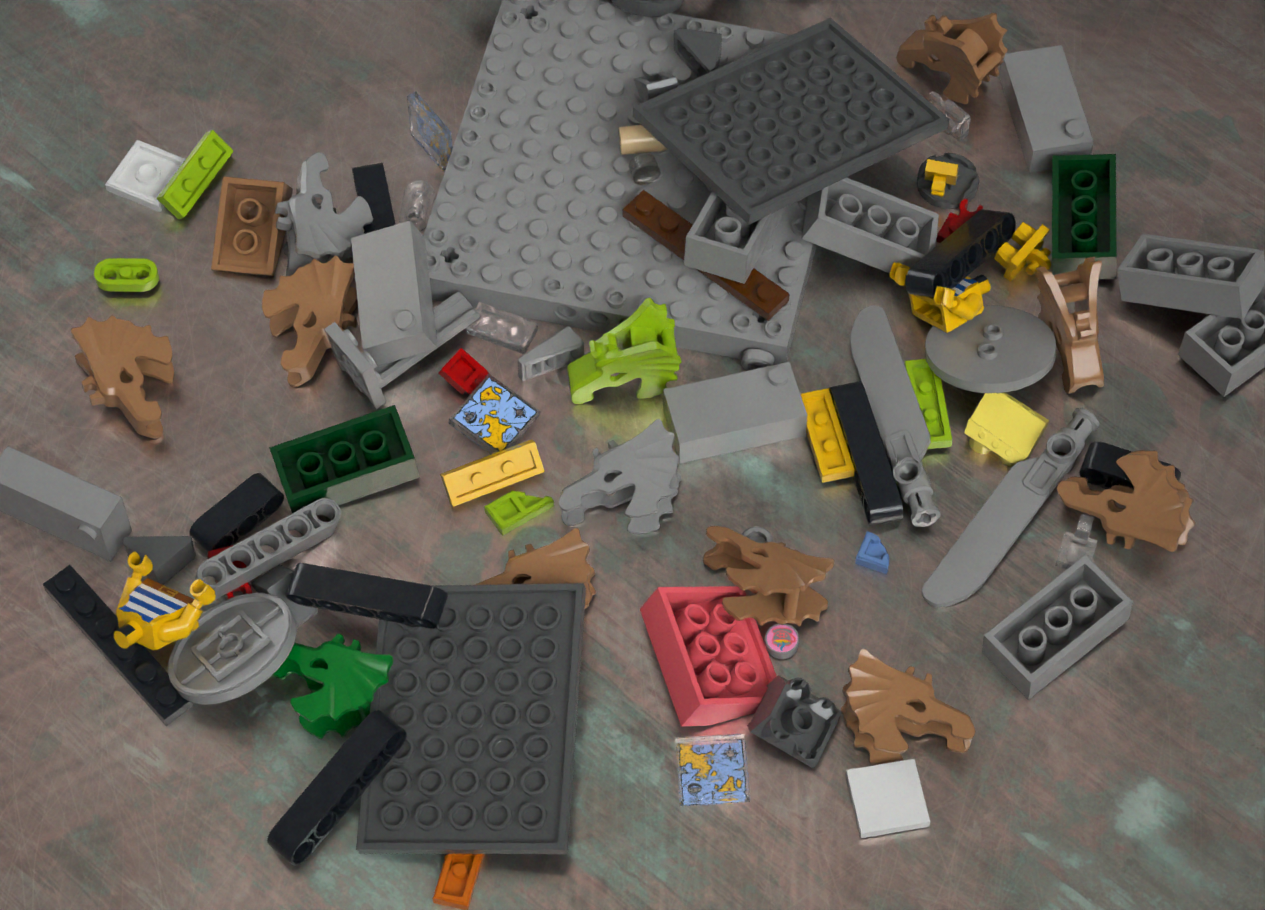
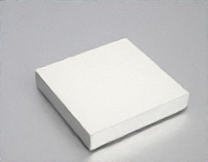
M136 140L106 182V190L161 212L165 206L156 198L186 159Z
M915 759L846 770L847 784L860 839L930 827V818Z

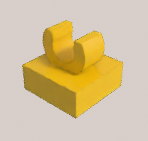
M927 159L925 180L933 181L931 195L943 197L946 184L956 185L958 164Z

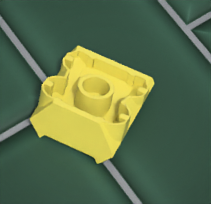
M1006 392L985 393L973 415L969 418L964 434L969 436V446L973 451L980 454H987L993 451L999 455V460L1002 464L1012 467L1017 462L1030 458L1049 420Z

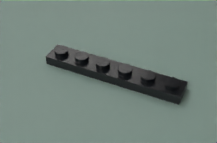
M68 565L43 583L44 589L166 726L194 706L193 702L184 699L178 693L169 679L168 672L144 646L135 642L129 648L124 649L116 643L114 633L119 629L117 616L71 565Z

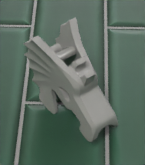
M321 152L314 153L303 162L297 177L296 195L292 196L289 201L277 203L275 208V214H283L285 216L284 218L278 217L276 228L287 232L289 252L286 276H291L296 272L297 268L311 263L313 259L326 263L335 255L342 262H345L348 258H353L351 238L365 234L363 226L373 222L370 207L361 196L356 197L353 203L342 213L336 214L333 211L332 194L323 186L320 173L326 172L329 168L327 157ZM315 197H319L322 200L321 205L316 202Z
M656 419L636 437L621 445L612 440L608 442L609 450L602 454L598 448L593 449V471L565 487L561 492L559 506L562 509L561 517L563 523L567 526H574L585 520L584 512L589 508L600 505L614 508L631 500L625 510V515L632 518L627 531L631 534L640 535L659 530V518L661 515L673 512L671 501L677 495L679 482L681 481V475L677 473L679 456L672 449L675 439L674 433L667 431L662 421Z

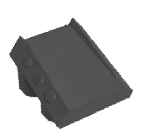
M778 675L767 685L768 689L747 727L751 733L814 768L842 712L828 698H818L812 695L809 683L802 678L787 680Z

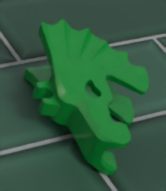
M337 634L331 641H326L316 648L294 643L288 657L273 676L284 680L289 674L293 673L307 681L308 688L313 693L292 698L290 701L295 712L300 715L299 721L304 730L318 739H323L328 732L332 731L337 732L341 737H345L350 729L358 728L370 714V705L376 690L388 683L389 670L394 662L391 655L361 652V644L358 640L353 639L352 644L346 646L343 645L345 643L343 635Z

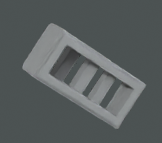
M566 326L518 358L519 378L524 381L569 365L572 361L584 355L583 340L570 326Z

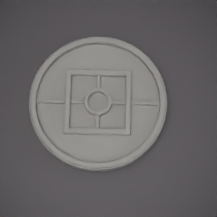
M986 305L981 314L948 333L933 326L926 337L925 353L931 370L948 384L978 393H1005L1030 386L1047 375L1056 359V339L1046 323L1028 312L1011 307Z
M265 593L244 594L215 605L200 616L197 629L192 631L187 638L176 642L168 663L169 679L184 699L197 704L223 703L252 691L271 677L291 652L297 634V624L293 613L283 600Z

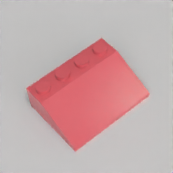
M738 586L658 587L640 608L681 727L709 726L754 714L768 689L767 685L777 677L756 619L748 617L737 621L725 611L722 605V600L725 597L747 596L745 590H741Z

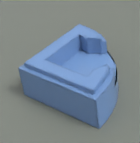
M867 531L856 556L855 564L887 574L889 554L881 543L880 538Z

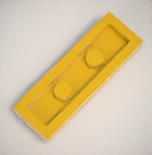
M829 388L802 393L801 397L808 415L806 433L821 482L825 483L854 477L855 469Z
M531 439L443 472L440 476L449 502L454 507L545 471L536 443Z

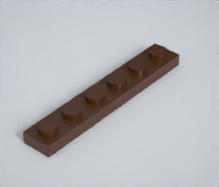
M643 190L623 208V217L684 260L686 236L693 224ZM754 268L745 284L698 270L767 321L789 301L790 293Z

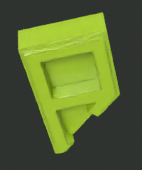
M512 490L484 506L487 516L503 536L554 507V500L549 496L540 498L528 496L525 492Z

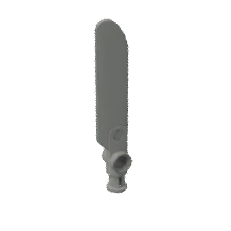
M868 306L859 312L853 324L850 335L852 356L888 455L893 476L898 483L904 502L910 506L912 512L911 522L914 526L926 527L935 523L941 516L939 508L933 504L931 480L922 463V459L931 442V436L886 312L880 306Z
M1076 408L1072 414L1073 419L1067 427L1061 428L1058 433L1049 437L1046 449L1040 457L1019 461L1012 466L925 582L922 588V595L928 604L936 608L951 606L966 600L982 587L1063 476L1074 468L1076 458L1085 447L1084 441L1092 431H1096L1100 426L1099 420L1093 413L1084 408ZM1062 451L1067 455L1060 456L1055 454V452Z

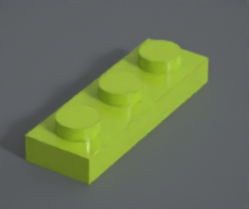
M214 130L207 131L156 199L178 220L184 218L234 150Z
M926 359L906 360L905 367L931 436L928 449L951 447L952 435L941 378L931 370Z

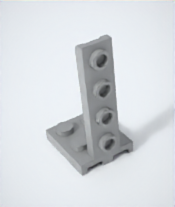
M456 292L433 309L437 346L440 347L480 318V314L461 292ZM336 322L324 329L339 367L349 374L353 379L354 385L360 392L363 391L375 409L386 403L381 388L434 351H428L378 366L367 351L363 353L359 351L356 347L358 342L348 329L342 331Z

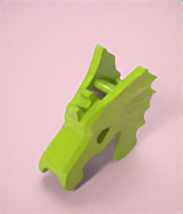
M648 297L624 322L603 334L598 340L589 341L590 352L572 361L567 366L571 400L574 404H583L593 400V392L604 387H618L635 378H641L636 392V396L639 399L663 394V389L667 388V382L678 380L675 371L680 369L679 365L682 362L681 357L677 353L674 336L675 321L674 319L667 318L666 304L658 305Z

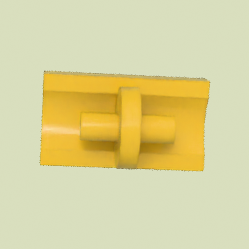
M1025 222L1021 223L1011 239L1022 246V248L1017 250L1008 242H1005L998 249L994 258L1006 268L1004 278L1011 282L1026 264L1028 266L1025 271L1029 275L1037 272L1035 268L1045 267L1047 270L1051 268V262L1048 258L1051 254L1050 250L1047 248L1039 250L1044 244V237L1050 231L1049 228L1042 224L1036 230Z

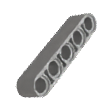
M329 498L314 501L204 561L197 570L195 580L201 579L207 585L209 583L203 578L207 576L214 577L218 583L209 585L215 591V600L329 538L334 534L341 516L339 505ZM324 515L328 517L330 521L323 522L319 520L317 516ZM289 531H299L303 536L294 537ZM260 546H270L275 552L267 553ZM241 561L247 567L237 568L232 564V562Z

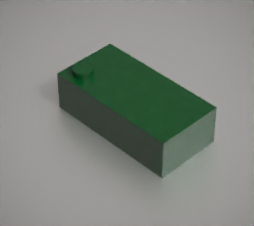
M1116 154L1052 155V274L1075 271L1079 264H1084L1086 258L1095 256V261H1102L1099 279H1117Z
M395 405L269 447L292 513L318 499L329 498L338 505L420 478L414 454Z

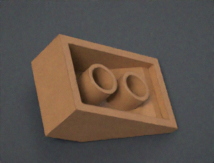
M223 176L211 270L274 276L286 233L285 230L276 228L278 217L284 218L285 216L283 214H275V208L277 203L290 200L293 188L284 182Z

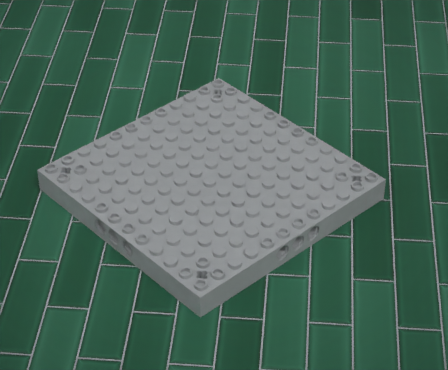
M502 0L423 235L426 244L432 300L443 302L456 292H461L467 301L477 309L607 333L628 319L644 300L650 297L658 305L666 304L667 318L674 319L675 321L674 336L676 347L739 360H742L745 350L760 349L774 356V365L787 362L817 246L802 239L808 196L787 206L754 266V269L790 293L789 301L767 321L701 272L685 266L683 259L623 217V208L640 192L645 190L688 222L694 224L712 190L669 150L621 155L619 127L641 125L632 117L633 107L642 103L634 78L664 71L677 77L678 86L698 78L674 51V30L683 28L722 34V50L718 68L791 35L672 13L657 17L639 16L625 12L611 2L600 0Z

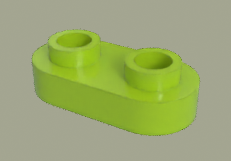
M108 258L100 261L94 269V276L98 287L109 292H145L153 289L159 281L156 264L145 258Z

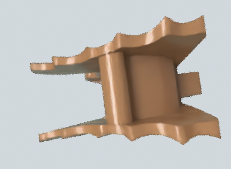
M996 13L964 20H949L945 15H942L937 20L935 15H931L924 21L925 29L916 30L899 47L896 56L897 62L902 67L913 68L915 66L914 61L924 63L931 70L949 73L950 81L943 94L952 101L967 104L969 102V95L974 98L979 95L977 87L982 84L981 81L989 82V75L997 77L1000 74L998 66L1004 62L1005 53L1008 51L1002 43L1003 36L1007 30L998 24ZM931 54H933L934 56H936V57L938 58V60H935L934 58H932Z
M336 255L326 263L313 259L311 263L297 268L296 272L291 276H279V285L276 289L264 290L262 310L265 317L270 318L269 327L272 335L277 337L292 326L298 335L295 348L293 350H285L281 358L283 370L289 372L287 381L291 387H298L311 380L325 351L331 348L324 330L334 322L342 331L346 330L349 326L354 328L357 326L356 317L351 315L358 305L356 288L350 286L355 275L354 263H344Z
M1095 256L1086 258L1084 264H1079L1075 271L1053 275L1045 267L1035 268L1038 272L1035 275L1039 280L1037 286L1040 289L1037 299L1041 305V312L1038 314V318L1046 323L1052 332L1054 331L1056 346L1060 352L1064 369L1062 374L1063 386L1067 394L1074 393L1077 389L1088 385H1097L1098 388L1104 387V373L1098 345L1099 328L1097 315V288L1102 261H1095ZM1074 302L1075 312L1069 314L1066 303Z
M113 315L102 322L88 317L82 326L72 328V338L82 350L81 353L75 355L76 363L89 376L81 382L82 389L85 393L88 390L96 391L94 394L89 395L92 406L104 404L107 407H118L138 434L154 439L160 438L163 435V427L160 422L162 416L161 409L157 401H145L146 393L142 386L144 383L143 375L159 379L167 384L173 382L174 368L171 362L173 353L169 337H156L151 332V325L138 327L129 320L116 319Z
M1137 450L1117 459V464L1126 473L1134 488L1114 485L1104 491L1092 490L1088 487V480L1086 478L1076 476L1061 481L1057 486V491L1067 507L1101 519L1102 526L1106 531L1107 544H1115L1116 537L1122 536L1125 539L1126 544L1124 548L1126 549L1133 548L1136 539H1140L1174 552L1178 544H1187L1188 533L1196 524L1189 512L1194 499L1189 496L1185 485L1177 480L1175 466L1162 465L1158 460V452L1155 450ZM1115 501L1120 505L1126 506V508H1119Z
M710 526L706 529L707 537L717 544L713 549L704 554L703 563L712 570L726 568V575L732 583L741 590H749L756 594L723 598L722 605L729 615L737 621L748 617L754 618L761 626L769 621H775L780 625L790 623L800 627L803 620L807 618L819 621L820 613L828 608V600L809 587V585L825 579L826 573L834 567L833 558L806 555L796 549L793 550L786 547V544L783 542L758 543L727 527Z
M578 528L572 529L553 543L538 549H534L531 544L525 545L526 552L517 556L514 549L508 551L505 571L475 584L583 583L586 588L585 609L589 607L592 595L596 594L595 588L591 585V579L595 576V570L586 561L590 548L581 539Z
M861 649L857 661L848 668L851 681L844 685L842 689L846 697V703L841 707L840 711L847 722L846 727L854 733V747L867 749L871 765L903 761L900 753L907 751L909 746L899 731L914 737H921L927 733L939 735L946 739V748L957 753L968 751L971 744L970 740L975 735L973 722L969 715L935 698L932 687V674L927 673L925 679L922 680L913 676L916 668L909 666L904 673L888 666L866 649Z

